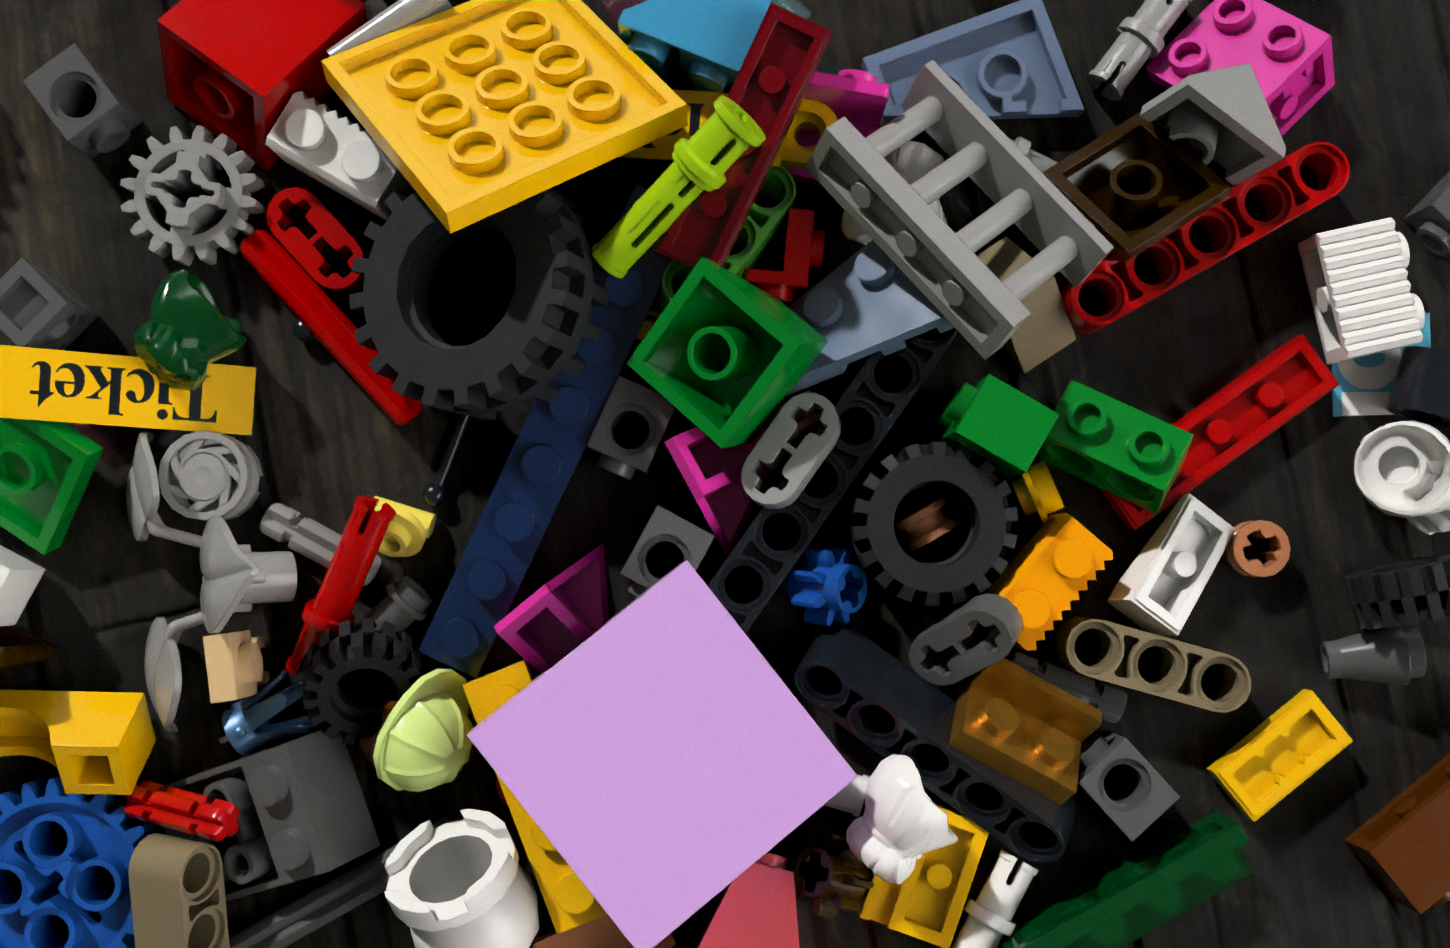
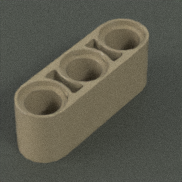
M1074 617L1064 621L1057 628L1053 636V651L1059 663L1072 672L1213 712L1223 713L1238 709L1246 702L1251 692V677L1247 667L1239 659L1229 654L1089 617ZM1092 629L1099 636L1101 642L1100 652L1093 661L1082 664L1074 651L1075 641L1083 631ZM1154 646L1162 659L1161 669L1154 678L1145 681L1138 671V659L1144 650ZM1216 664L1221 669L1223 684L1215 695L1207 697L1201 688V677L1209 666Z
M160 833L147 835L134 849L128 871L135 948H230L223 862L220 851L214 845Z

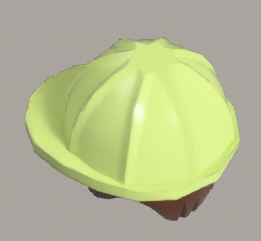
M435 669L421 676L402 695L398 702L391 701L384 706L382 723L377 733L373 736L361 737L359 740V748L362 754L376 769L379 779L397 791L407 790L413 792L432 789L452 782L462 767L468 763L472 741L467 736L470 730L473 729V725L467 717L469 702L462 686L467 683L464 677L452 669Z

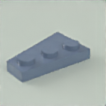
M1042 0L1017 1L864 57L861 63L862 71L876 76V82L890 85L888 101L881 118L882 123H889L906 111L901 104L923 66L931 60H934L991 120L1079 117L1085 110Z

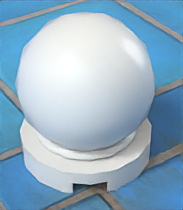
M468 808L460 810L464 818L462 820L451 821L435 829L431 821L428 820L400 840L386 860L385 869L389 875V880L386 888L387 891H384L395 915L410 927L415 948L530 947L539 930L537 893L531 878L518 864L519 855L504 821L489 811Z

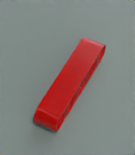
M1329 142L1308 144L1233 186L1228 197L1129 261L1103 260L1079 286L1075 288L1069 283L1060 293L1073 331L1077 334H1091L1103 329L1335 196L1345 187L1349 179L1350 165L1346 155L1339 147ZM1300 166L1310 168L1316 174L1318 190H1313L1305 185L1300 176ZM1246 196L1257 199L1263 205L1265 211L1264 221H1257L1247 213L1245 208ZM1191 226L1199 227L1209 235L1211 240L1210 253H1203L1192 245L1189 237ZM1136 257H1144L1156 266L1158 280L1155 285L1144 283L1136 276L1134 270V260ZM1081 288H1092L1102 296L1104 311L1101 316H1092L1081 308L1078 300Z

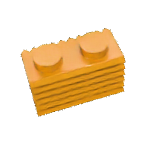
M1066 512L1065 514H1052L1048 518L1049 522L1042 525L985 592L987 594H997L1008 599L1017 607L1022 616L1023 628L1014 647L1027 651L1037 650L1036 641L1045 640V631L1054 630L1053 621L1062 620V611L1071 610L1070 601L1079 600V591L1088 590L1087 581L1096 580L1095 571L1105 570L1104 561L1113 560L1112 550ZM993 624L990 625L991 628H994L996 631L1000 632L998 628L995 627Z

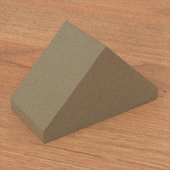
M1007 236L977 255L1001 282L1032 259L1031 256ZM1054 276L1020 301L1031 314L1003 345V348L1022 375L1076 340Z

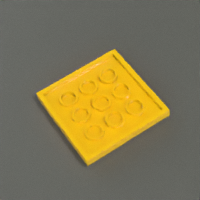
M470 0L321 60L327 83L450 234L688 125L687 104L632 50L628 49V46L582 0Z

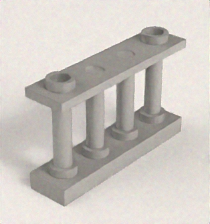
M931 60L923 66L903 100L901 106L906 110L904 113L866 138L845 116L825 129L805 168L986 360L1007 342L1031 314L1020 302L1058 271L1076 288L1085 281L1114 246L968 97L959 85L934 60ZM925 130L950 158L909 185L884 157ZM967 177H970L995 205L955 233L929 204ZM1012 224H1015L1041 252L1001 282L975 255V252Z

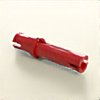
M369 496L356 497L353 511L317 596L306 603L301 614L305 624L292 655L288 658L285 665L286 670L294 677L298 675L301 666L304 665V661H307V651L311 644L314 643L320 646L321 633L329 628L337 637L339 636L340 622L350 620L353 626L355 617L351 612L388 526L396 514L389 504L384 503L380 512H377L375 509L379 499Z

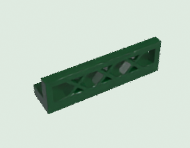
M1214 811L1017 923L1011 936L1004 934L1000 944L1002 948H1123L1255 873L1256 871L1241 847L1250 842L1240 823Z

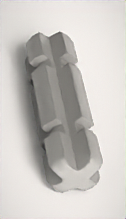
M273 503L262 517L259 525L260 531L278 542L282 541L285 543L289 541V548L328 569L342 535L311 518L307 519L304 517L300 519V512L283 503ZM377 554L363 586H368L380 568L382 560Z

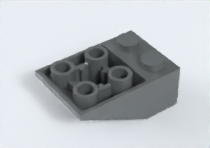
M321 729L164 785L166 788L170 786L212 798L213 801L216 798L232 802L240 810L237 819L239 825L237 833L232 837L226 836L219 842L202 838L197 833L191 835L163 827L166 835L214 845L220 851L223 862L226 901L329 872L380 846L345 743H342L341 730H338L331 739L322 734Z

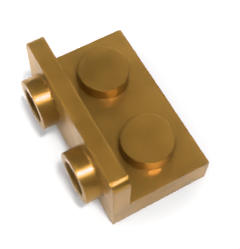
M1003 658L972 674L959 687L949 745L1062 805L1077 792L1081 743L1101 726L1102 712Z

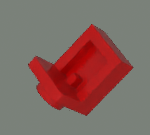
M789 208L783 272L745 269L744 280L779 299L785 305H791L793 297H801L805 294L808 287L809 268L822 269L825 231L813 230L815 210Z

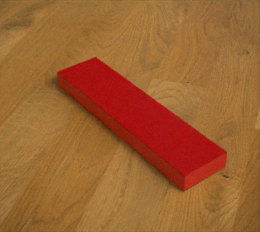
M1303 333L1291 338L1171 424L1194 436L1186 459L1157 515L1340 385ZM1099 488L1130 531L1137 530L1156 516L1154 513Z

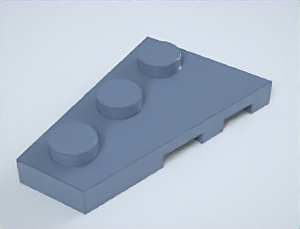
M872 240L788 306V308L823 336L828 343L787 396L845 373L849 363L878 351H881L886 356L906 348L905 340L931 329L937 328L940 333H943L955 327Z

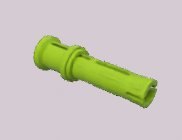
M720 95L713 103L715 112L690 139L681 138L674 145V151L672 152L674 162L635 201L632 207L599 243L593 245L591 248L593 257L609 274L616 278H624L633 264L668 230L670 225L703 190L711 192L714 189H719L726 182L724 173L750 145L759 147L766 140V136L758 124L730 98Z

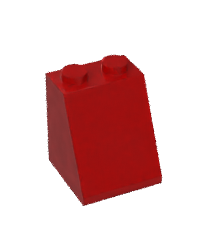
M181 0L157 20L167 100L215 135L219 136L222 133L227 135L237 144L236 150L246 152L257 165L267 171L280 157L269 146L265 145L268 134L293 93L303 91L308 98L314 97L318 103L322 101L331 86L326 81L321 60L330 57L327 53L329 48L364 25L365 4L360 0Z

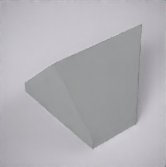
M1250 63L1191 74L1142 106L1140 113L1142 118L1149 123L1154 120L1161 127L1170 132L1169 138L1173 141L1180 138L1201 152L1204 164L1207 165L1213 160L1227 170L1225 179L1232 185L1242 182L1285 158V143Z

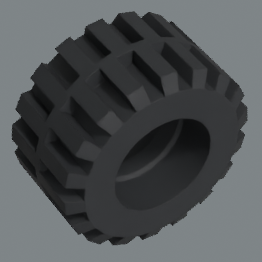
M932 441L924 445L917 443L904 447L884 458L864 476L865 479L856 488L851 500L853 502L852 510L848 514L847 528H850L852 539L849 543L853 555H856L862 565L860 567H862L867 578H871L879 585L878 588L889 595L926 606H939L940 604L948 603L957 604L966 601L967 596L973 593L980 594L990 587L989 580L995 574H1002L1009 562L1004 560L1008 549H1015L1018 536L1011 534L1012 521H1018L1017 508L1009 507L1006 495L1012 492L1006 480L999 482L992 473L997 468L987 459L979 461L973 457V450L961 445L956 448L946 446L947 442ZM925 486L939 487L949 492L958 501L965 516V535L959 549L950 558L936 563L921 562L906 554L899 545L894 531V515L899 502L909 492Z

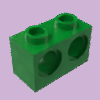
M988 374L973 386L965 382L960 391L957 389L954 391L937 420L939 424L946 427L938 442H947L946 446L956 448L961 445L973 450V457L979 461L987 459L997 468L992 473L1001 479H1006L1027 472L1060 414Z
M1071 379L1054 410L1060 415L1040 448L1039 460L1045 461L1060 470L1157 515L1186 459L1194 435Z

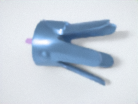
M284 669L255 697L249 696L232 704L231 709L224 711L222 715V724L226 735L221 737L219 742L223 744L229 741L238 753L243 756H249L253 752L262 751L265 744L270 741L308 732V728L314 727L308 719V715L284 722L269 723V720L303 696V682H297L257 703L286 676L287 671Z

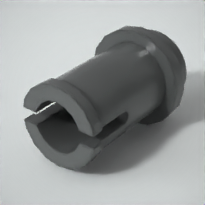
M404 576L399 582L390 581L386 585L388 593L364 617L374 619V630L377 631L381 630L384 621L395 624L397 637L415 620L424 621L428 616L426 608L432 603V599L416 581L408 576ZM362 620L358 624L353 625L352 629H362Z

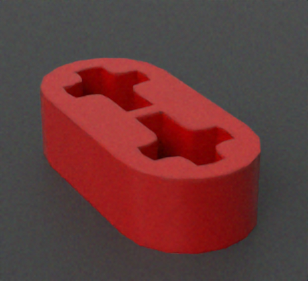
M298 187L286 188L275 194L269 202L266 211L267 225L273 235L308 274L332 293L345 295L361 289L364 286V276L351 271L345 278L337 273L327 276V273L331 271L333 266L321 250L328 244L343 256H347L351 252L353 253L347 261L351 269L355 257L368 259L369 255L326 205L308 190ZM297 206L302 211H305L311 207L305 216L308 222L317 230V233L310 239L294 226L286 230L292 222L287 214L290 208Z

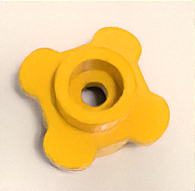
M1045 461L1030 466L1027 472L1022 474V477L1011 481L1026 516L1038 512L1044 524L1049 522L1048 514L1065 508Z

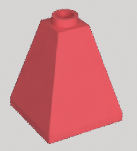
M766 853L733 880L725 889L695 948H800L794 872L785 870L787 858Z

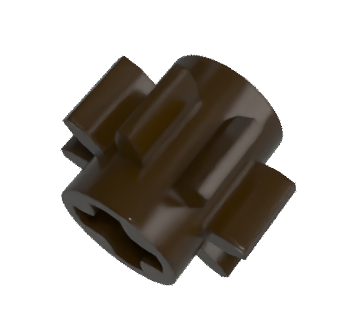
M829 833L825 844L807 840L805 842L806 849L798 856L795 865H792L794 883L798 889L795 894L796 900L812 903L813 915L834 920L838 916L839 910L855 914L860 912L859 903L866 897L869 889L873 888L874 885L871 881L869 868L862 861H859L851 851L846 837Z

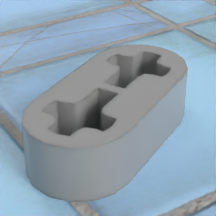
M801 393L792 397L782 407L746 458L741 470V482L745 492L758 505L767 509H781L791 505L800 496L837 443L841 434V421L834 405L826 397L817 393ZM817 410L822 411L820 420L826 428L825 432L820 437L814 433H809L798 448H794L792 445L801 431L795 422L796 417L800 413L811 417ZM786 453L791 456L782 470V474L788 481L787 486L782 491L771 487L765 494L759 492L762 489L763 482L757 475L758 471L763 466L773 470L778 466Z

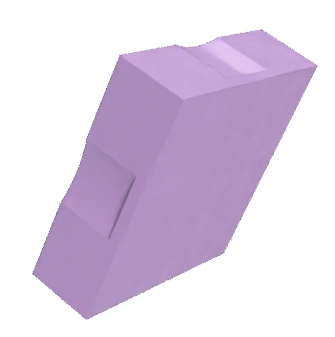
M688 560L676 566L608 620L602 628L553 667L535 678L467 734L468 738L634 948L655 947L858 777Z

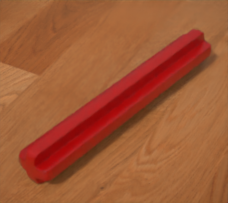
M257 229L240 242L239 249L242 252L243 258L395 424L404 425L423 409L421 401L400 395L391 389L395 380L374 373L368 363L379 352L358 345L354 331L358 328L267 230Z

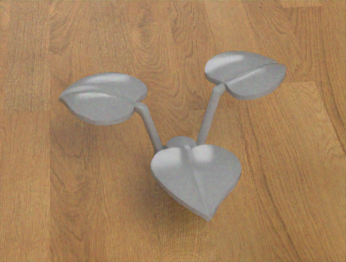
M140 432L126 482V507L130 527L137 541H146L150 533L156 537L200 548V569L203 575L200 593L201 612L177 619L168 625L164 617H156L150 627L145 648V680L151 702L164 729L167 732H176L178 729L174 719L182 688L181 660L177 644L182 633L189 628L203 623L208 633H219L233 613L251 612L254 603L291 602L295 597L297 589V566L294 555L290 551L252 552L250 544L238 545L229 526L219 516H211L208 519L202 536L166 526L157 512L160 501L159 480L149 446L155 436L150 432Z

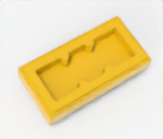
M1303 689L1206 769L1243 815L1255 822L1351 744L1353 740L1312 690Z

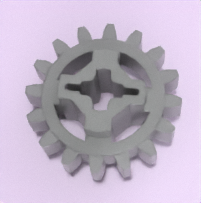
M200 125L196 126L191 139L177 126L170 127V143L163 145L152 136L146 139L152 154L147 159L131 155L129 161L139 170L137 178H124L120 182V186L134 193L133 200L120 205L123 213L132 218L140 219L130 229L132 234L143 241L151 240L149 250L163 258L172 253L173 260L185 266L191 265L195 252L201 261L209 265L216 264V249L219 247L224 248L233 255L239 253V247L234 238L239 232L250 236L255 231L254 227L246 222L249 214L265 213V206L251 197V193L265 187L264 181L256 174L247 173L255 164L252 157L243 150L235 152L237 144L227 135L222 133L214 140L213 134ZM216 161L226 170L231 188L220 184L219 177L221 171L215 167ZM200 188L207 192L209 195H211H200L199 198L190 197L188 198L186 203L175 197H187L188 195H198ZM156 204L163 205L167 211L165 223L171 226L170 231L162 223Z

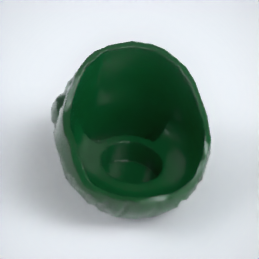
M181 269L173 271L162 280L151 301L150 321L143 324L136 331L133 337V345L136 353L144 361L150 373L157 375L160 383L173 389L193 391L199 388L206 379L208 364L239 350L247 342V339L241 334L240 323L219 311L209 287L198 277L189 275L188 271Z

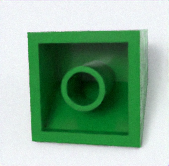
M701 257L626 364L720 448L724 449L751 443L828 341L779 299L710 259Z

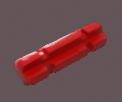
M143 781L139 786L135 785L132 794L125 795L128 801L124 811L127 816L147 823L150 820L151 823L191 835L197 833L202 838L217 842L223 840L226 836H234L239 829L237 819L240 810L232 802L216 798L213 801L212 798L170 786L166 788L162 784L150 781Z

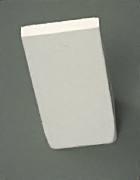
M1190 493L1184 494L1120 578L1108 599V603L1149 633L1178 636L1236 529Z

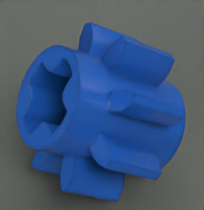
M824 546L823 549L807 548L805 549V558L798 560L790 570L787 581L788 594L792 605L806 607L804 622L830 626L833 621L848 623L850 620L849 613L858 611L863 605L867 595V577L862 567L849 564L851 557L850 549Z

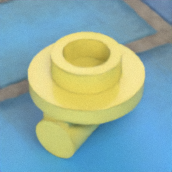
M374 496V498L379 499L375 511L380 512L382 505L387 503L396 512L393 521L388 526L378 552L390 557H410L420 552L426 538H429L433 532L437 515Z

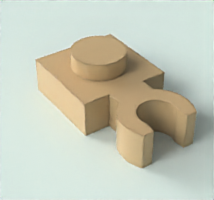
M250 630L203 636L211 704L239 700L258 694L257 685L269 682V671H263V658L260 650L266 647L264 637H251Z

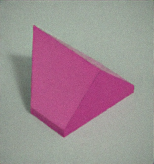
M766 425L751 443L724 449L720 448L698 427L680 433L664 442L726 557L729 556L755 504V501L744 490L741 482V470L746 458L768 429ZM765 466L757 474L762 480L763 485L771 469Z
M604 543L548 581L493 626L497 634L540 674L553 667L602 628L609 620Z

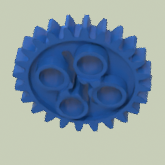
M60 775L50 778L47 786L40 778L22 784L21 793L14 789L0 794V948H135L128 877L129 862L138 843L156 825L151 822H145L136 826L131 820L132 818L125 813V805L120 808L115 806L118 795L65 794ZM54 822L62 825L67 833L68 842L65 850L58 847L52 840L51 828ZM21 841L23 843L24 852H22L19 848V843ZM99 866L106 868L112 874L115 882L113 894L104 891L98 884L96 875ZM9 870L15 873L21 880V897L12 893L8 887L7 875ZM61 877H63L64 880L60 883L58 887L56 884L60 881ZM95 912H98L101 916L100 923L96 920ZM54 915L62 918L68 925V941L61 939L55 933L52 924Z

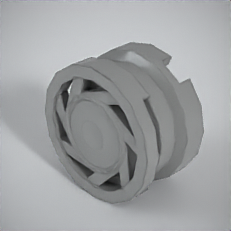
M197 431L183 435L169 446L160 461L158 480L162 496L176 512L191 519L208 521L211 516H219L226 521L238 518L253 506L260 494L258 487L260 476H263L260 460L250 446L233 436L208 431Z

